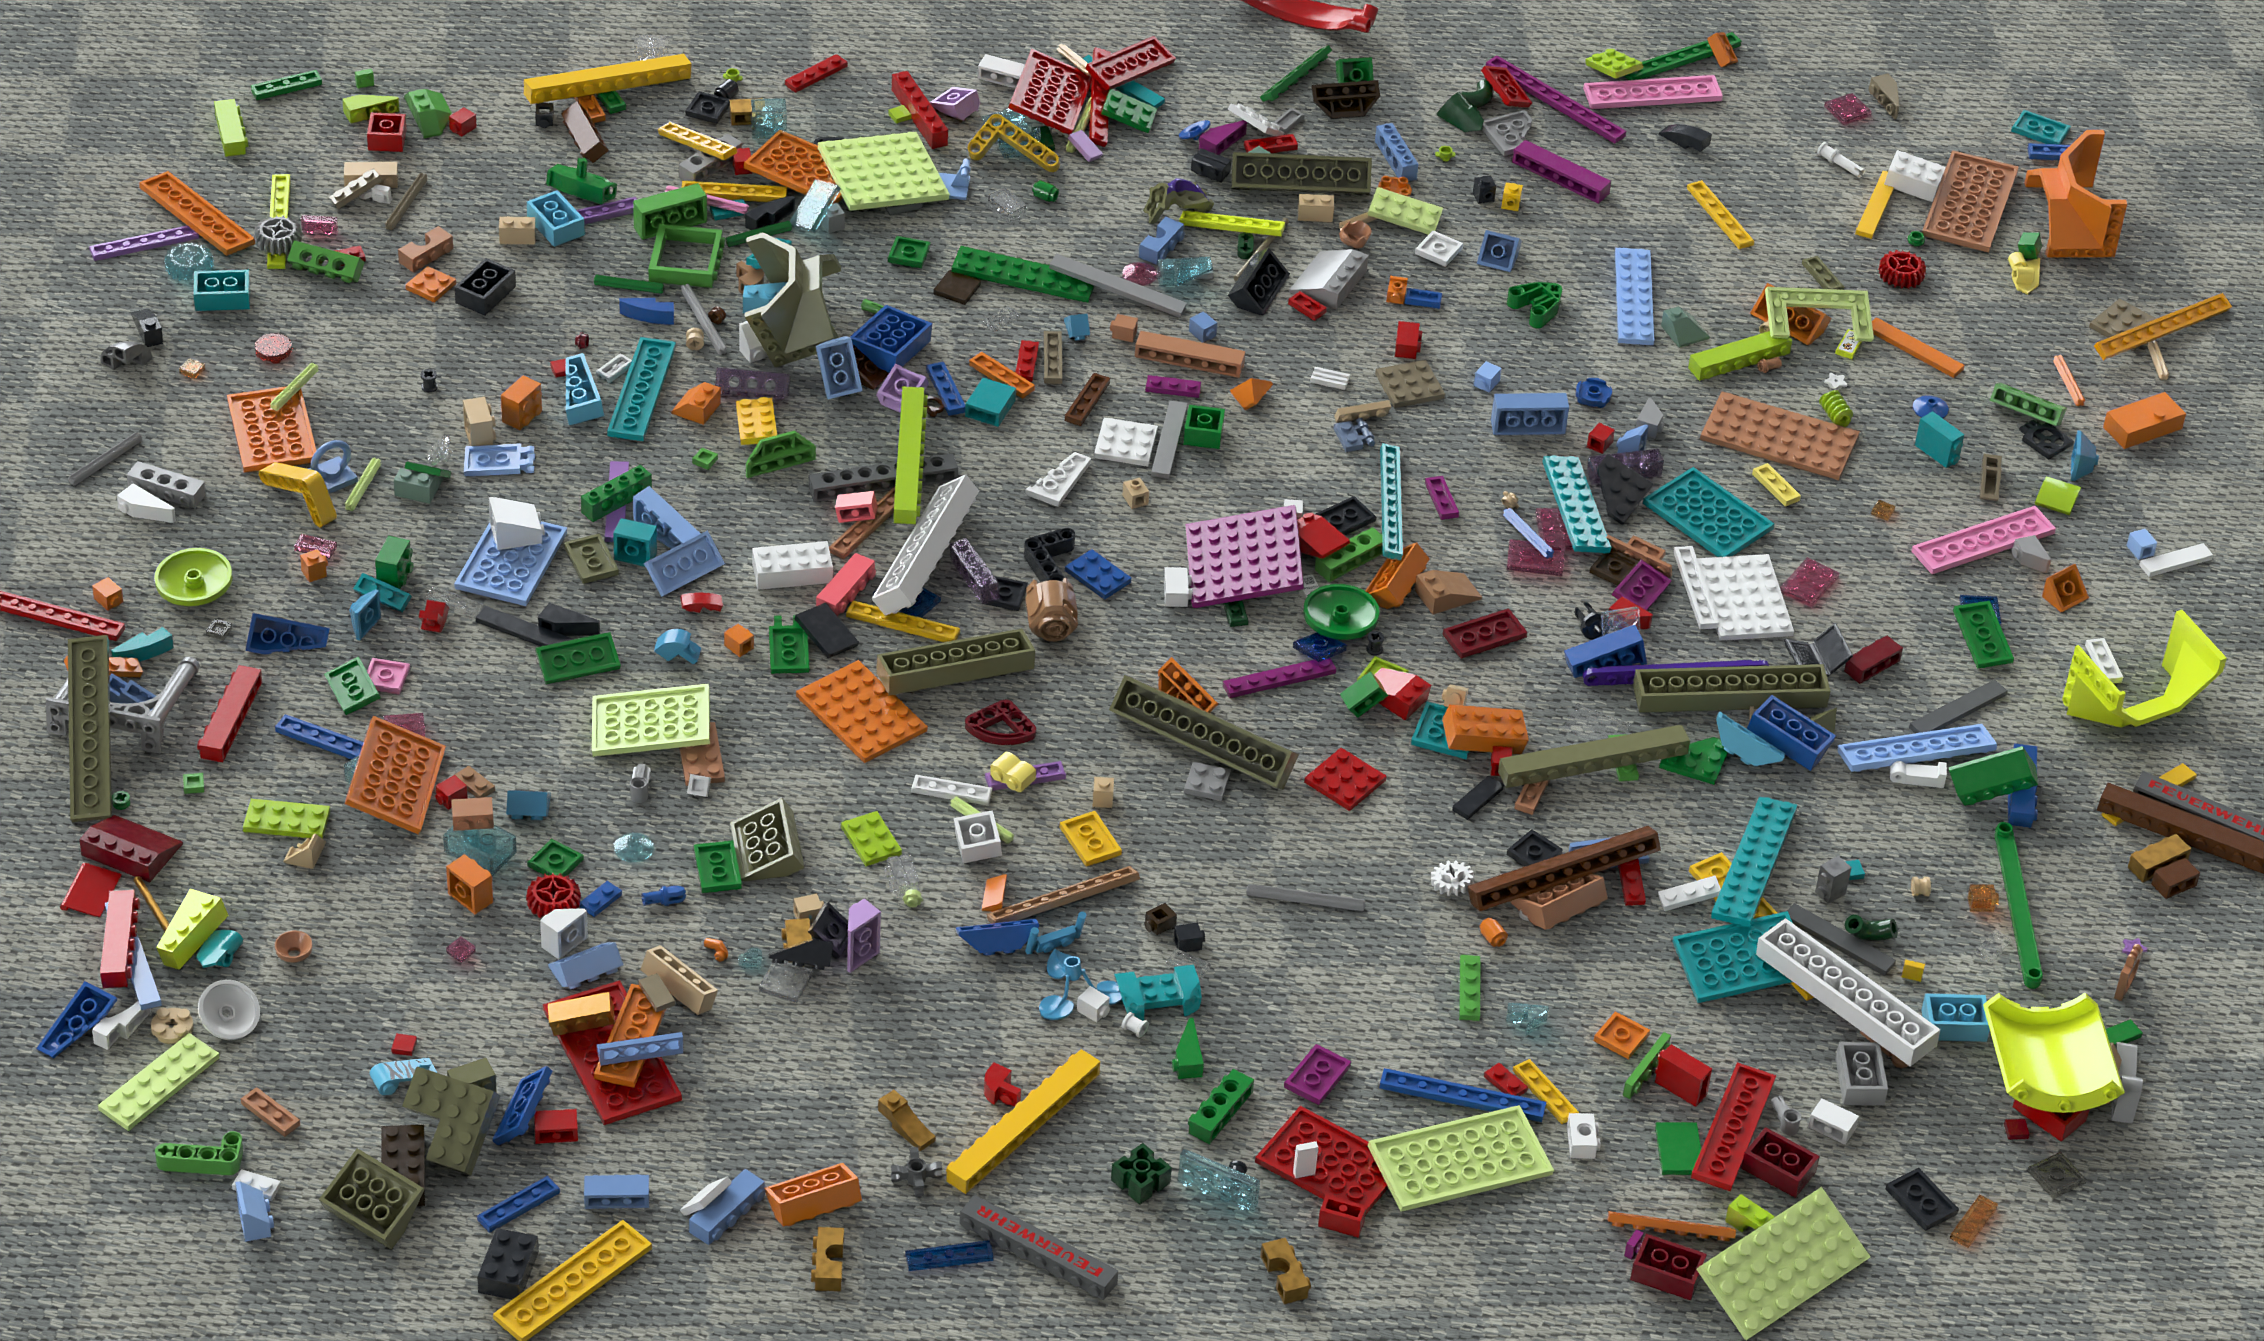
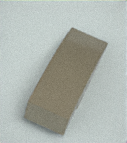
M1983 455L1980 474V499L1998 501L2002 456Z

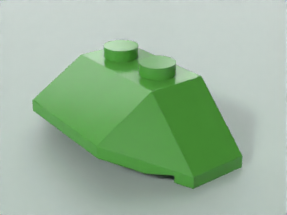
M421 89L404 95L423 137L429 138L441 135L449 123V116L452 115L442 93Z
M795 430L761 439L746 462V477L750 478L816 460V446Z

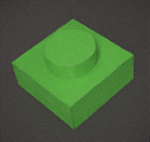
M372 69L355 72L357 89L374 86Z
M701 448L692 458V464L709 470L718 460V454Z
M203 773L183 774L184 794L204 792Z

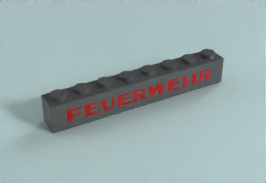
M2142 771L2135 784L2133 792L2264 841L2263 821L2145 771Z
M975 1195L960 1211V1225L966 1230H971L979 1234L983 1239L998 1244L1002 1249H1007L1015 1253L1019 1258L1034 1263L1038 1268H1043L1051 1272L1055 1277L1070 1282L1074 1287L1087 1291L1093 1297L1104 1300L1117 1285V1269Z

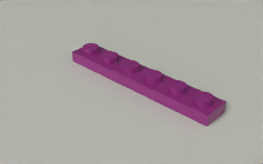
M1327 656L1224 680L1223 688L1229 698H1234L1336 674V667L1331 658Z

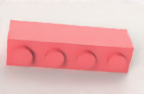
M855 553L817 595L816 606L826 603L837 616L843 613L847 605L855 600L859 591L864 590L866 583L875 577V561Z

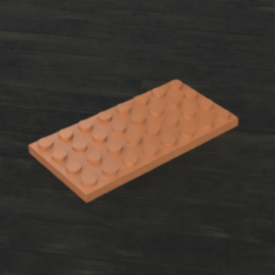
M1952 150L1923 227V235L1989 253L2019 167Z
M1722 391L1701 433L1700 440L1840 480L1860 431Z

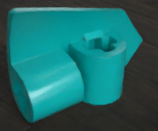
M232 930L214 931L203 943L196 959L203 968L214 965L229 967L233 960V954L243 944V938L238 932Z

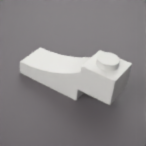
M137 1001L130 1008L110 1018L104 1017L93 1027L94 1044L108 1050L120 1036L128 1039L151 1013V1008L141 1010Z

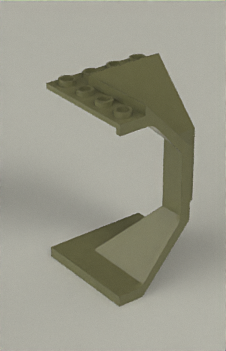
M762 232L747 237L746 242L769 282H787L767 305L745 312L747 322L774 367L817 354V345L839 338L831 324L822 292V277L841 271V265L834 254H826L802 260L795 247Z

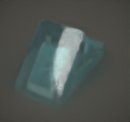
M1508 1002L1506 1022L1526 1023V1035L1547 1022L1549 1006Z

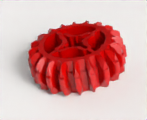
M1895 250V252L1889 251L1888 254H1884L1878 268L1883 282H1888V285L1893 284L1895 288L1900 286L1901 289L1903 287L1909 289L1910 286L1915 288L1916 285L1921 284L1926 274L1925 261L1921 260V257H1917L1916 254H1911L1910 251L1904 252L1903 250L1901 252Z
M552 873L550 876L544 874L543 878L537 876L536 881H531L530 886H528L526 895L527 906L532 911V914L538 915V918L551 913L555 909H577L581 899L580 888L575 880L570 879L569 875L563 877L561 873L559 875Z

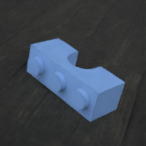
M1165 217L1157 225L1156 238L1148 235L1139 245V258L1156 265L1161 260H1164L1169 251H1173L1176 244L1183 240L1185 235L1183 231L1184 224Z

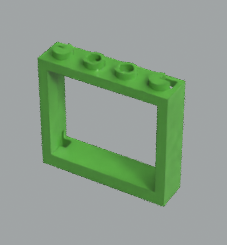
M659 224L648 268L649 282L676 285L689 284L690 286L712 288L714 280L718 278V271L716 270H720L719 259H722L723 248H725L726 238L723 237V230ZM666 240L714 244L708 271L661 267L660 263Z

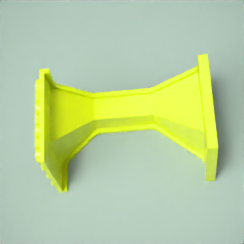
M2183 610L2176 611L2162 662V667L2171 676L2164 695L2124 709L2122 706L2126 693L2124 691L2120 692L2084 650L2077 645L2075 646L2062 698L2064 705L2068 707L2066 715L2121 728L2130 724L2137 727L2180 712L2223 672L2227 658Z

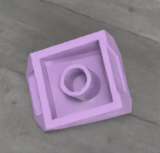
M952 87L931 101L930 104L940 112L964 121L967 116L978 111L980 100L977 90Z
M895 364L878 390L877 397L881 405L900 413L902 386L924 387L925 391L929 383L925 376L918 375Z

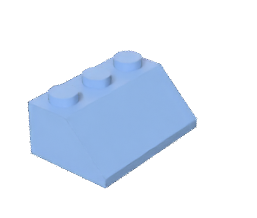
M845 336L817 345L816 351L827 399L861 392L862 386L851 338Z
M611 942L596 945L552 962L548 966L562 987L574 989L581 986V982L584 980L591 982L599 979V975L606 972L609 975L617 972L618 967L623 966V962L616 943Z

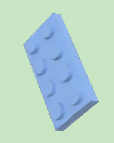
M708 530L644 563L661 597L725 564Z

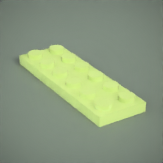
M188 1033L98 1105V1110L129 1131L220 1058L219 1053Z

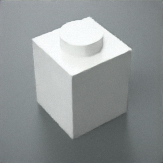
M1089 986L1078 997L1077 1011L1097 1022L1102 1017L1104 1018L1108 1015L1110 1011V997Z

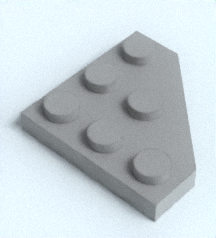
M1525 110L1484 120L1482 131L1503 156L1513 154L1514 149L1525 140L1532 126L1533 119Z

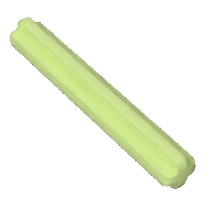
M310 363L270 403L271 409L278 411L318 372V365Z
M372 458L345 502L346 510L353 511L381 466L379 458Z
M954 797L951 800V807L965 816L981 813L959 797ZM996 823L1000 839L1006 844L1013 841L1014 834Z

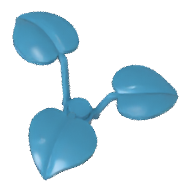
M1057 949L1052 951L1047 962V973L1055 979H1061L1066 976L1063 998L1051 995L1040 1002L1039 1011L1041 1017L1049 1020H1059L1072 1013L1074 1003L1066 1000L1070 980L1076 981L1083 975L1088 985L1095 988L1088 978L1085 969H1081L1080 958L1062 953ZM1102 981L1097 984L1095 989L1110 997L1109 1005L1122 1001L1117 982Z

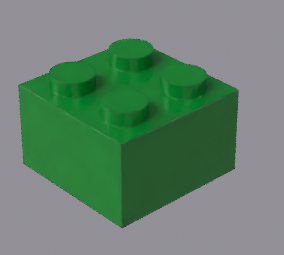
M1189 405L1183 445L1220 449L1225 409Z
M388 535L375 559L376 579L398 589L405 586L407 575L412 573L414 563L411 562L413 549L410 548V540Z

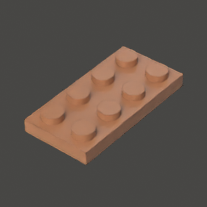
M710 722V744L679 747L686 786L689 784L690 774L710 777V783L725 782L715 722Z

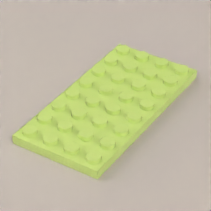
M1520 1105L1370 1140L1368 1143V1148L1401 1212L1550 1176L1554 1172Z
M1820 1187L1699 1266L1696 1270L1743 1338L1748 1340L1868 1260L1870 1255L1826 1192Z

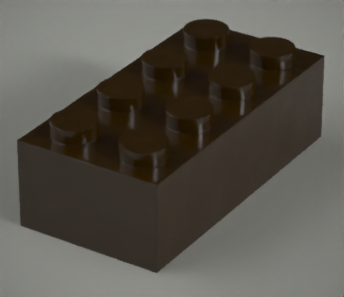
M424 1124L381 1126V1163L423 1187L424 1192L417 1206H425Z

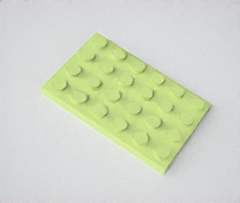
M709 684L593 696V757L710 744Z

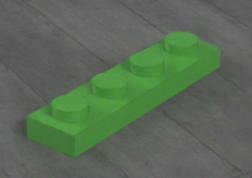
M1460 955L1459 1020L1480 1021L1481 956Z
M1662 1033L1627 1079L1623 1091L1624 1097L1631 1099L1634 1093L1638 1094L1640 1092L1643 1081L1649 1080L1653 1068L1658 1066L1659 1060H1657L1659 1053L1671 1045L1670 1034Z

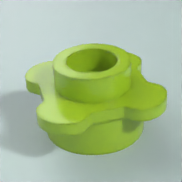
M730 68L723 74V78L726 80L731 79L735 82L743 80L739 70L735 68Z
M1446 145L1441 146L1439 152H1435V156L1440 157L1445 162L1456 155L1453 149Z

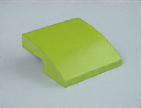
M2046 476L2035 500V505L2070 516L2081 487Z

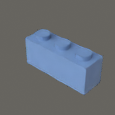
M649 1175L584 1176L585 1209L649 1208Z

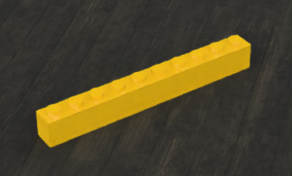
M684 54L528 78L524 79V96L530 104L690 79L692 63Z
M1082 1049L1076 1054H1072L1064 1065L1059 1066L1049 1078H1045L1037 1089H1033L1028 1097L1018 1102L1011 1112L1006 1113L996 1125H992L984 1136L979 1137L968 1150L965 1149L957 1160L949 1163L946 1168V1182L967 1194L1100 1075V1061Z

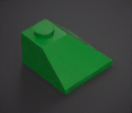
M1372 57L1347 58L1335 61L1338 83L1374 80Z

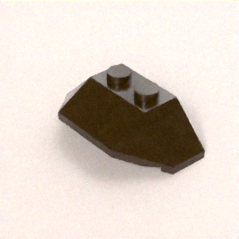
M1378 80L1311 86L1313 102L1330 119L1364 117L1380 98Z

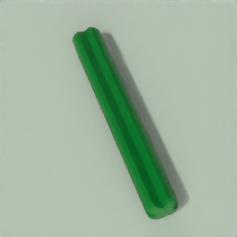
M784 221L726 237V244L728 247L747 243V237L762 232L770 236L792 230V224L790 221Z
M595 275L594 284L599 286L662 294L664 291L663 283L605 275Z

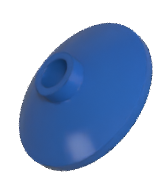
M1203 120L1191 124L1179 133V138L1198 140L1200 135L1210 127V121Z
M1921 396L1913 402V410L1921 418L1932 411L1941 418H1944L1949 411L1946 402L1935 396Z

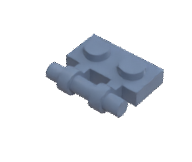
M1362 418L1356 420L1357 425H1353L1351 421L1334 424L1333 429L1345 452L1361 450L1365 443L1370 447L1375 445L1374 435L1372 432H1369V426Z

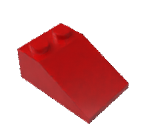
M1306 513L1302 518L1298 519L1301 553L1323 559L1350 544V540L1322 516Z
M1381 668L1374 674L1388 694L1379 704L1404 720H1407L1428 700L1431 684L1417 675L1387 668Z

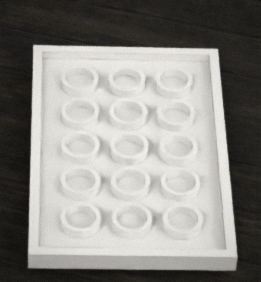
M1769 554L1697 558L1719 622L1716 630L1720 641L1793 636L1794 629Z

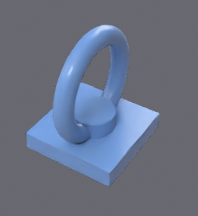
M341 440L329 441L314 453L311 460V468L308 469L315 470L321 474L329 494L358 482V477L348 467L351 449L346 442ZM337 447L343 450L344 455L342 459L338 456L318 464L321 456L328 450Z

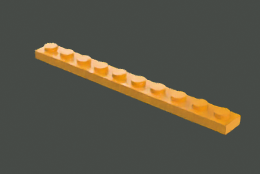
M2221 293L2101 340L2094 347L2102 360H2105L2229 311L2232 306L2225 295Z

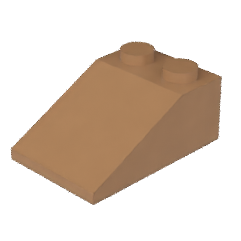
M1431 570L1416 576L1415 592L1432 614L1482 599L1480 593L1464 573Z

